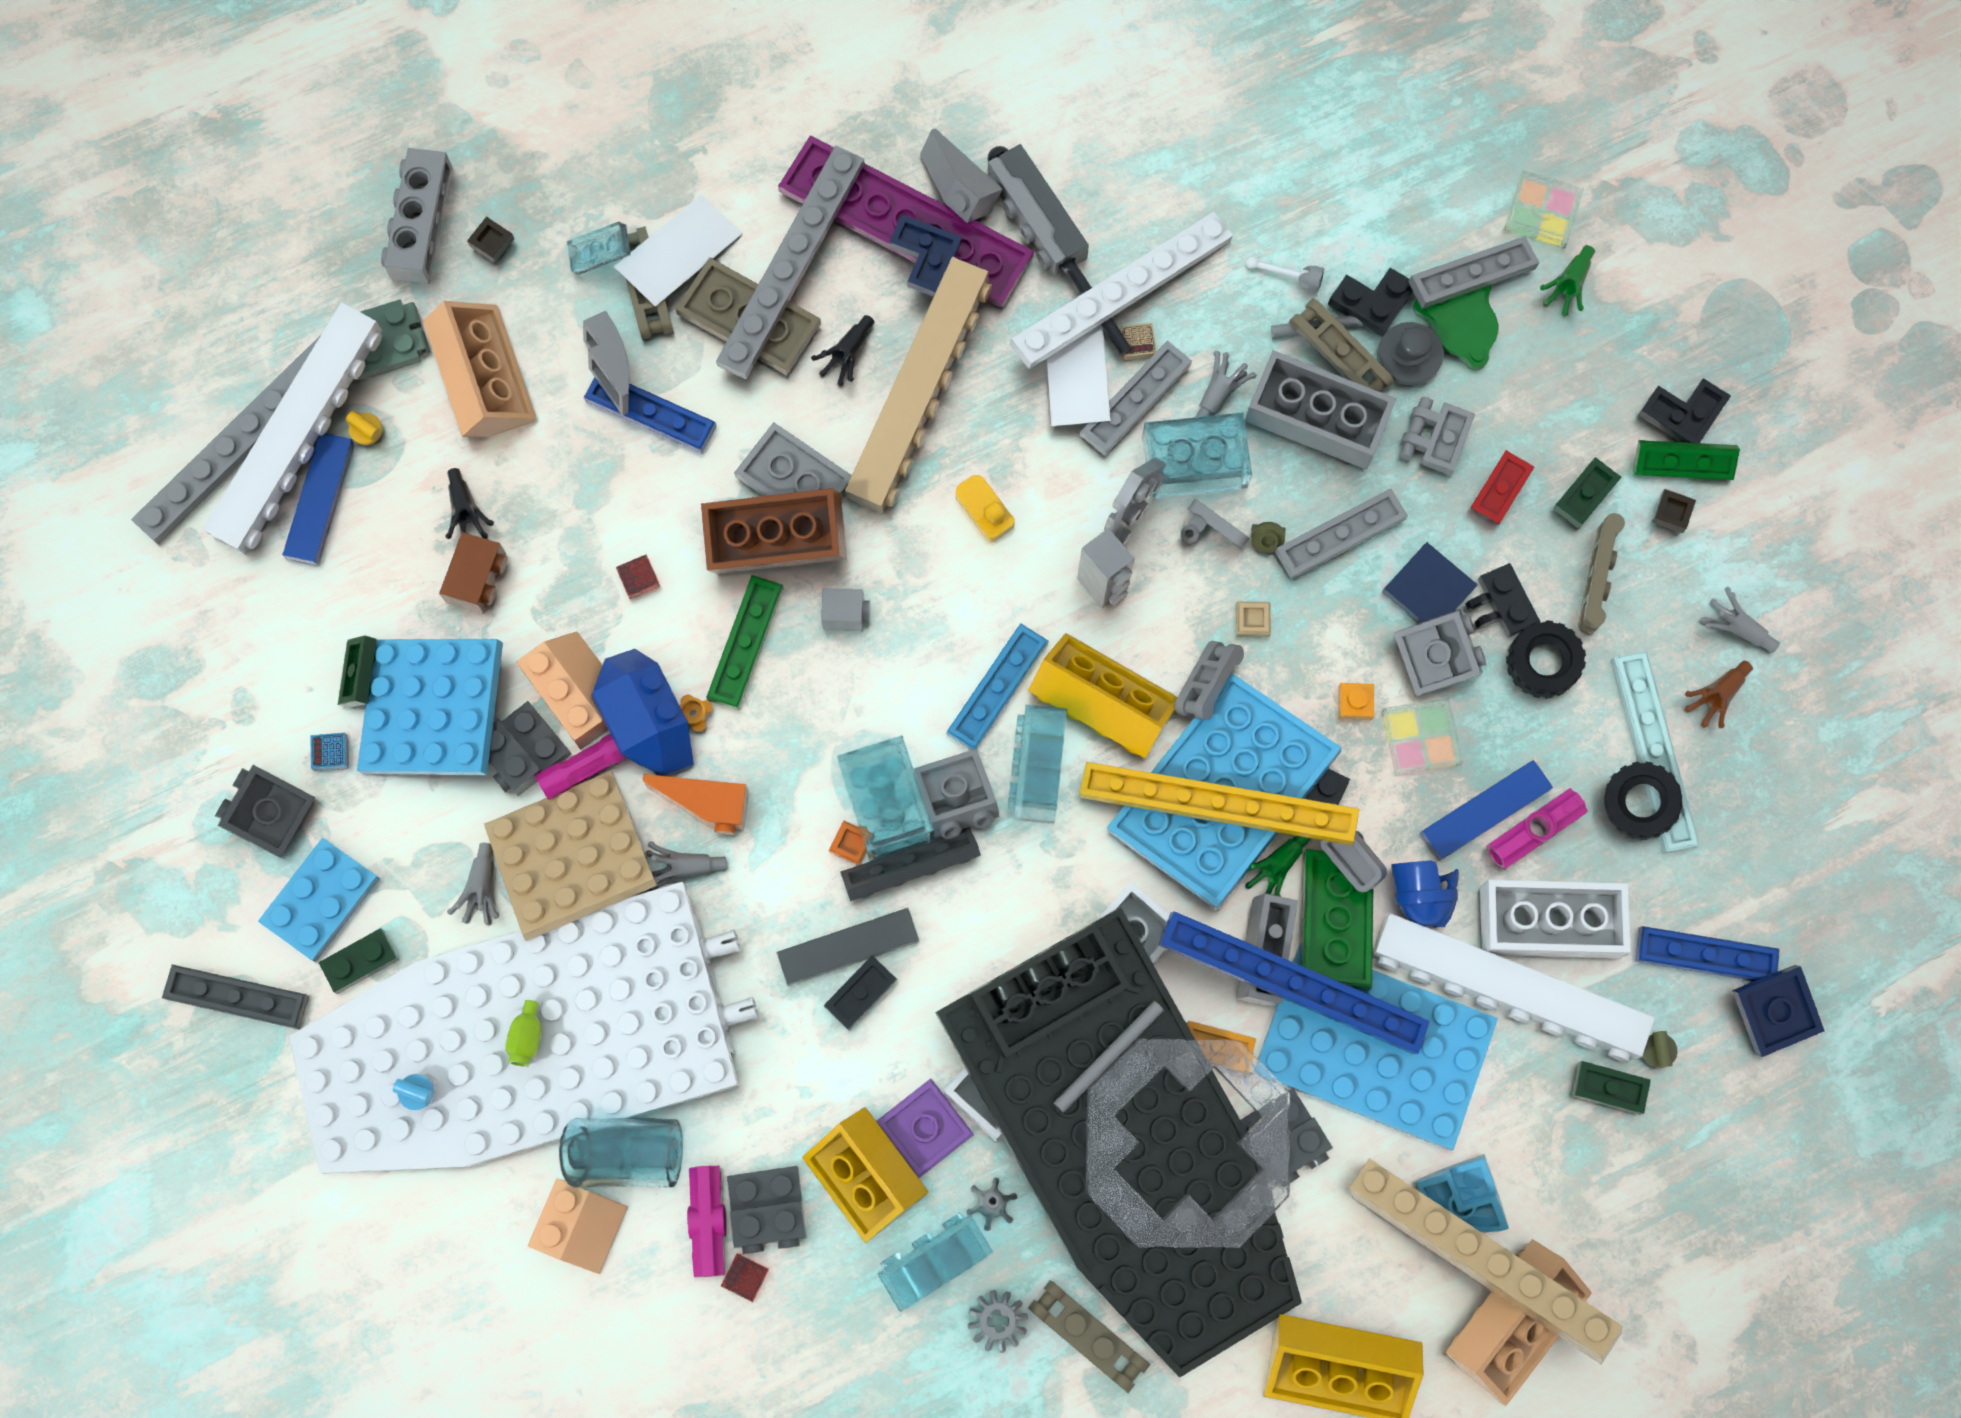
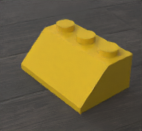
M866 1107L841 1121L802 1157L865 1243L911 1209L929 1193Z

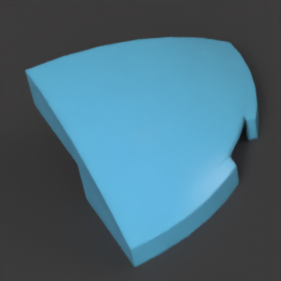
M1485 1154L1449 1166L1416 1181L1421 1193L1478 1231L1495 1232L1509 1229Z

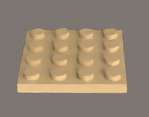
M612 770L575 785L549 800L544 798L484 824L521 933L526 941L657 886Z

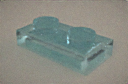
M619 221L567 241L571 272L578 275L630 256L626 224Z

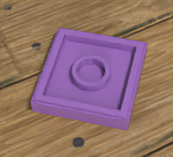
M931 1078L876 1121L918 1178L922 1177L974 1136V1133Z

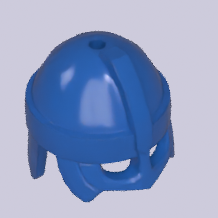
M1431 860L1391 864L1396 890V905L1400 906L1407 919L1422 926L1445 927L1451 919L1456 901H1458L1459 870L1455 869L1454 872L1440 876L1436 862ZM1447 881V889L1441 888L1442 882Z

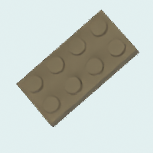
M709 257L675 310L677 315L727 342L758 284ZM789 301L758 360L788 375L821 325V319Z

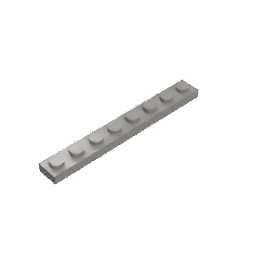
M835 145L716 360L718 367L747 379L865 165L864 158Z
M320 336L131 519L155 543L159 544L246 459Z

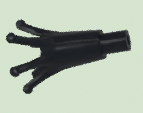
M864 315L860 322L853 325L837 344L828 350H823L821 354L811 357L812 361H816L832 355L828 365L823 370H820V376H825L832 366L840 363L842 368L837 385L839 387L844 385L843 380L847 369V380L849 382L854 380V363L857 354L868 337V331L875 323L872 317Z
M452 468L448 470L447 475L450 482L448 490L452 512L450 527L445 535L446 539H451L457 524L460 526L461 533H466V524L472 522L481 537L486 539L488 534L483 530L478 519L480 517L489 526H493L494 521L489 520L475 504L467 482L462 479L460 469Z

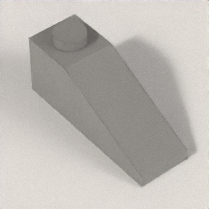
M936 128L932 129L920 156L944 203L966 223L990 214L1003 189Z

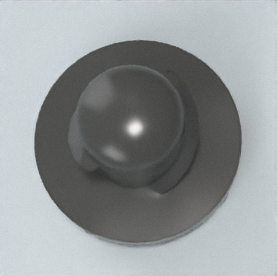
M1404 322L1391 327L1383 335L1378 347V361L1393 377L1395 384L1400 383L1413 386L1433 379L1439 371L1444 358L1443 345L1437 334L1429 327L1415 322Z

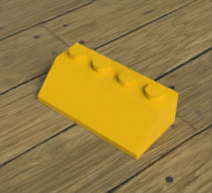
M1067 633L1062 636L1043 659L1028 689L1040 701L1064 711L1071 719L1083 722L1095 729L1099 735L1114 740L1124 746L1128 752L1140 755L1143 758L1148 756L1175 712V702L1178 698Z
M1279 1314L1271 1344L1264 1397L1368 1418H1409L1424 1375L1423 1344L1418 1341Z

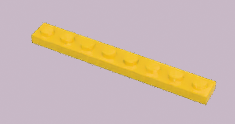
M1086 762L1079 792L1080 798L1352 846L1354 845L1360 812L1359 808L1092 762Z

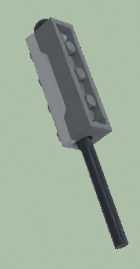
M1019 144L1010 150L1004 146L992 148L987 157L988 176L1003 189L1000 193L1003 199V207L1007 215L1011 219L1015 217L1019 223V230L1027 244L1032 243L1037 250L1036 256L1041 266L1045 270L1049 268L1054 277L1063 272L1067 273L1081 294L1091 289V285L1077 266V264L1087 259L1089 244L1023 146ZM1112 317L1101 324L1121 356L1132 350Z

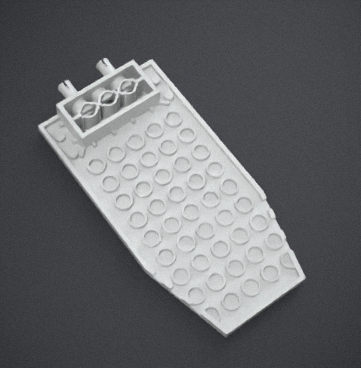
M682 881L629 897L528 941L525 940L520 930L409 965L289 1036L319 1173L470 1167L739 1086L731 1054L735 1052L729 1033V1026L759 1018L758 1010L754 1008L757 1006L753 997L723 1006L711 966L712 958L741 951L740 943L736 941L738 940L736 931L730 930V932L705 939L700 921L694 917L686 884ZM525 1000H533L539 1003L536 1017L539 1019L542 1027L539 1051L537 1056L530 1060L529 1067L515 1066L508 1063L509 1055H507L505 1050L507 1034L514 1018L522 1014ZM412 1074H420L429 1078L434 1087V1096L430 1104L421 1110L405 1108L400 1103L398 1094L393 1092V1086L397 1079L403 1080Z

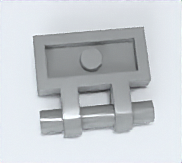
M1421 397L1418 406L1414 407L1410 418L1412 422L1408 432L1403 434L1401 439L1402 449L1399 456L1404 460H1411L1415 450L1422 451L1424 455L1420 463L1421 465L1451 476L1458 462L1475 413L1445 402L1440 413L1431 410L1433 400L1428 397ZM1427 424L1434 427L1430 439L1421 436L1424 425Z

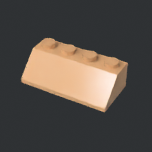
M443 301L423 320L462 437H491L532 423L537 419L497 305Z
M1532 1239L1527 1247L1518 1254L1519 1258L1584 1301H1587L1592 1294L1563 1257ZM1491 1292L1484 1303L1475 1310L1473 1317L1460 1334L1454 1337L1445 1353L1469 1377L1500 1403L1507 1406L1559 1336L1494 1292Z

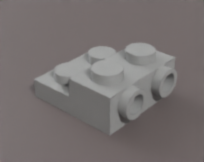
M1461 609L1394 632L1416 696L1479 676L1483 673L1481 666L1487 665L1481 646L1474 647L1470 634L1475 633L1472 619L1469 614L1463 615Z
M977 749L912 769L934 838L942 835L945 839H951L958 836L963 828L973 825L976 828H985L994 822V818L1000 817L997 801Z

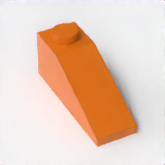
M643 774V782L649 790L709 828H715V833L735 835V830L744 831L749 795L746 784Z

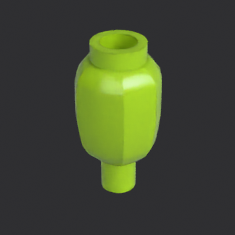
M525 1000L522 1014L516 1016L510 1025L505 1044L506 1053L509 1055V1064L529 1067L530 1060H533L538 1054L542 1027L539 1019L536 1017L539 1005L536 1001Z

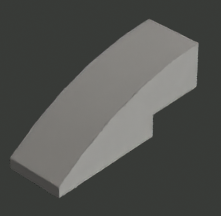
M604 311L583 320V341L589 348V370L623 416L628 413L629 408L628 360L619 332L608 313Z

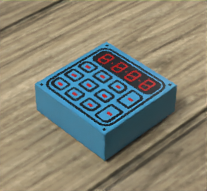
M346 733L310 735L312 770L348 768V740Z

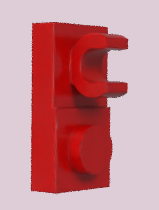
M1505 450L1470 508L1499 525L1533 471L1534 466Z

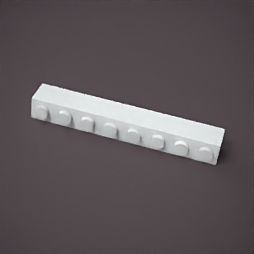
M341 302L203 527L204 531L245 555L249 549L252 550L258 545L262 537V532L260 531L266 521H271L277 514L279 509L278 502L283 493L289 492L294 486L297 479L295 475L301 464L307 463L314 451L313 444L319 435L322 436L326 433L331 423L330 416L336 407L339 408L343 405L347 398V388L353 379H358L365 368L364 360L370 351H375L379 346L383 330L375 320Z
M1391 913L1384 918L1373 948V958L1378 959L1377 964L1385 969L1397 971L1398 968L1410 972V977L1418 982L1430 984L1433 981L1443 985V990L1451 995L1463 997L1466 994L1476 998V1004L1484 1008L1496 1010L1499 1007L1510 1012L1509 1017L1523 1023H1529L1530 1020L1543 1025L1542 1030L1556 1036H1562L1565 1033L1575 1037V1043L1589 1049H1596V1046L1608 1050V1056L1618 1061L1628 1063L1630 1059L1635 1060L1643 1056L1655 1019L1651 1015Z

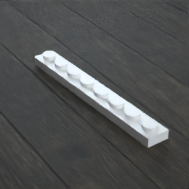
M1213 211L1011 338L1009 345L1028 369H1031L1231 242L1233 234Z

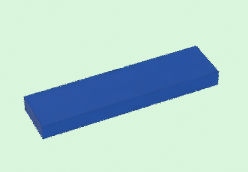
M595 377L584 395L585 402L701 454L717 426L713 420L630 383L628 413L623 416Z
M326 433L318 436L282 554L285 559L318 565L354 442L352 439Z
M1532 760L1422 830L1420 834L1438 860L1441 861L1550 791L1553 786L1537 763Z
M1641 926L1638 929L1635 962L1756 981L1778 972L1780 949Z

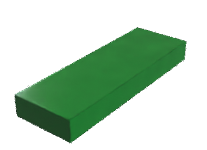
M1638 440L1633 472L1635 475L1734 480L1740 448L1738 445Z

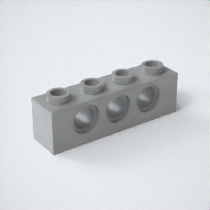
M408 148L406 159H402L400 162V188L395 189L393 196L394 218H390L388 221V247L383 248L381 255V264L386 269L391 280L430 283L453 168L446 152ZM427 183L424 188L416 189L418 185ZM417 212L421 213L419 217L410 219V216L412 214ZM415 242L412 247L403 248L407 243Z

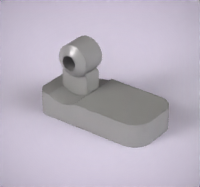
M1196 498L1187 508L1193 514V517L1188 522L1189 525L1184 526L1181 530V538L1184 542L1188 544L1196 543L1199 540L1200 533H1203L1208 525L1240 549L1248 542V536ZM1189 531L1194 532V535L1191 538L1187 537V533Z
M1356 831L1353 846L1321 840V848L1357 891L1367 892L1372 890L1386 877L1387 869L1366 844L1363 835L1359 831Z

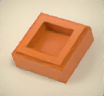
M843 820L828 851L858 866L861 865L875 836Z

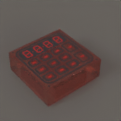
M647 554L616 567L629 599L660 587Z
M737 1253L721 1287L754 1302L770 1269Z

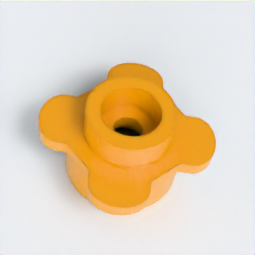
M690 694L684 695L680 700V707L688 721V726L692 727L695 732H702L706 728L705 720L707 715L713 710L712 704L708 700L701 701ZM694 710L696 711V715L691 716L690 712Z

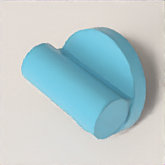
M412 1074L403 1080L397 1079L393 1086V1092L398 1094V1099L405 1108L421 1110L432 1101L434 1087L426 1076Z

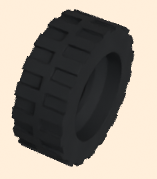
M1549 620L1534 622L1532 626L1525 627L1509 646V655L1506 657L1508 674L1513 678L1512 682L1522 689V692L1532 694L1533 697H1545V699H1548L1555 695L1560 696L1580 679L1581 672L1585 668L1586 651L1582 647L1583 642L1575 635L1576 632L1565 627V624L1560 622L1553 623V621ZM1540 644H1549L1557 648L1562 656L1560 670L1553 675H1542L1536 672L1530 664V653L1534 647Z
M1647 761L1646 763L1633 762L1632 765L1621 767L1619 772L1611 776V780L1605 788L1604 804L1610 822L1619 832H1623L1631 838L1636 837L1641 838V840H1647V838L1660 837L1661 834L1667 833L1677 823L1682 811V793L1679 783L1675 780V776L1671 772H1667L1665 767L1661 765L1656 766L1653 765V762ZM1647 784L1659 792L1661 804L1655 814L1649 817H1638L1628 810L1626 795L1636 785Z

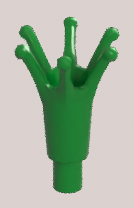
M1585 245L1580 254L1572 259L1561 275L1550 283L1540 286V290L1544 291L1556 285L1552 295L1543 301L1544 306H1548L1560 293H1564L1566 301L1562 311L1563 316L1568 315L1569 305L1574 296L1577 298L1578 310L1583 311L1582 288L1591 266L1590 260L1595 253V249L1592 246Z
M1295 836L1293 839L1287 840L1267 858L1257 863H1252L1250 870L1261 868V872L1250 882L1246 883V888L1251 889L1259 880L1268 877L1269 886L1266 894H1271L1276 885L1274 895L1281 897L1280 891L1287 872L1302 854V849L1311 838Z

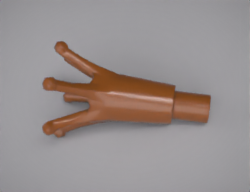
M1744 660L1735 669H1730L1711 685L1692 692L1686 691L1685 696L1687 697L1701 694L1703 697L1697 702L1686 706L1685 711L1691 712L1698 706L1708 703L1711 708L1701 726L1703 728L1707 727L1712 716L1719 710L1718 727L1724 728V718L1730 701L1745 683V677L1753 670V666Z

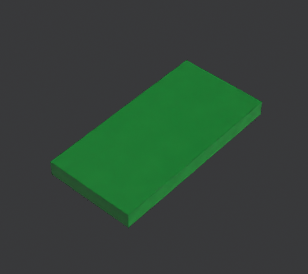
M1306 849L1304 852L1301 966L1354 989L1370 991L1372 988L1374 888L1367 892L1357 891L1329 856L1320 850Z

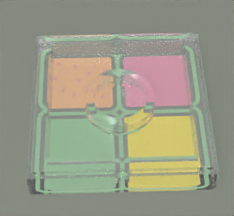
M1522 169L1503 230L1565 249L1570 238L1584 188Z
M1449 697L1382 709L1381 712L1395 776L1458 766L1464 763Z

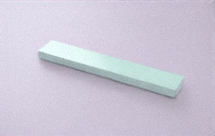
M1647 651L1614 657L1611 662L1638 762H1653V765L1665 767L1667 772H1671L1675 776V780L1681 788L1682 811L1679 819L1671 827V830L1667 833L1664 832L1659 837L1663 854L1697 848L1700 846ZM1645 784L1652 814H1655L1660 807L1661 797L1654 787Z

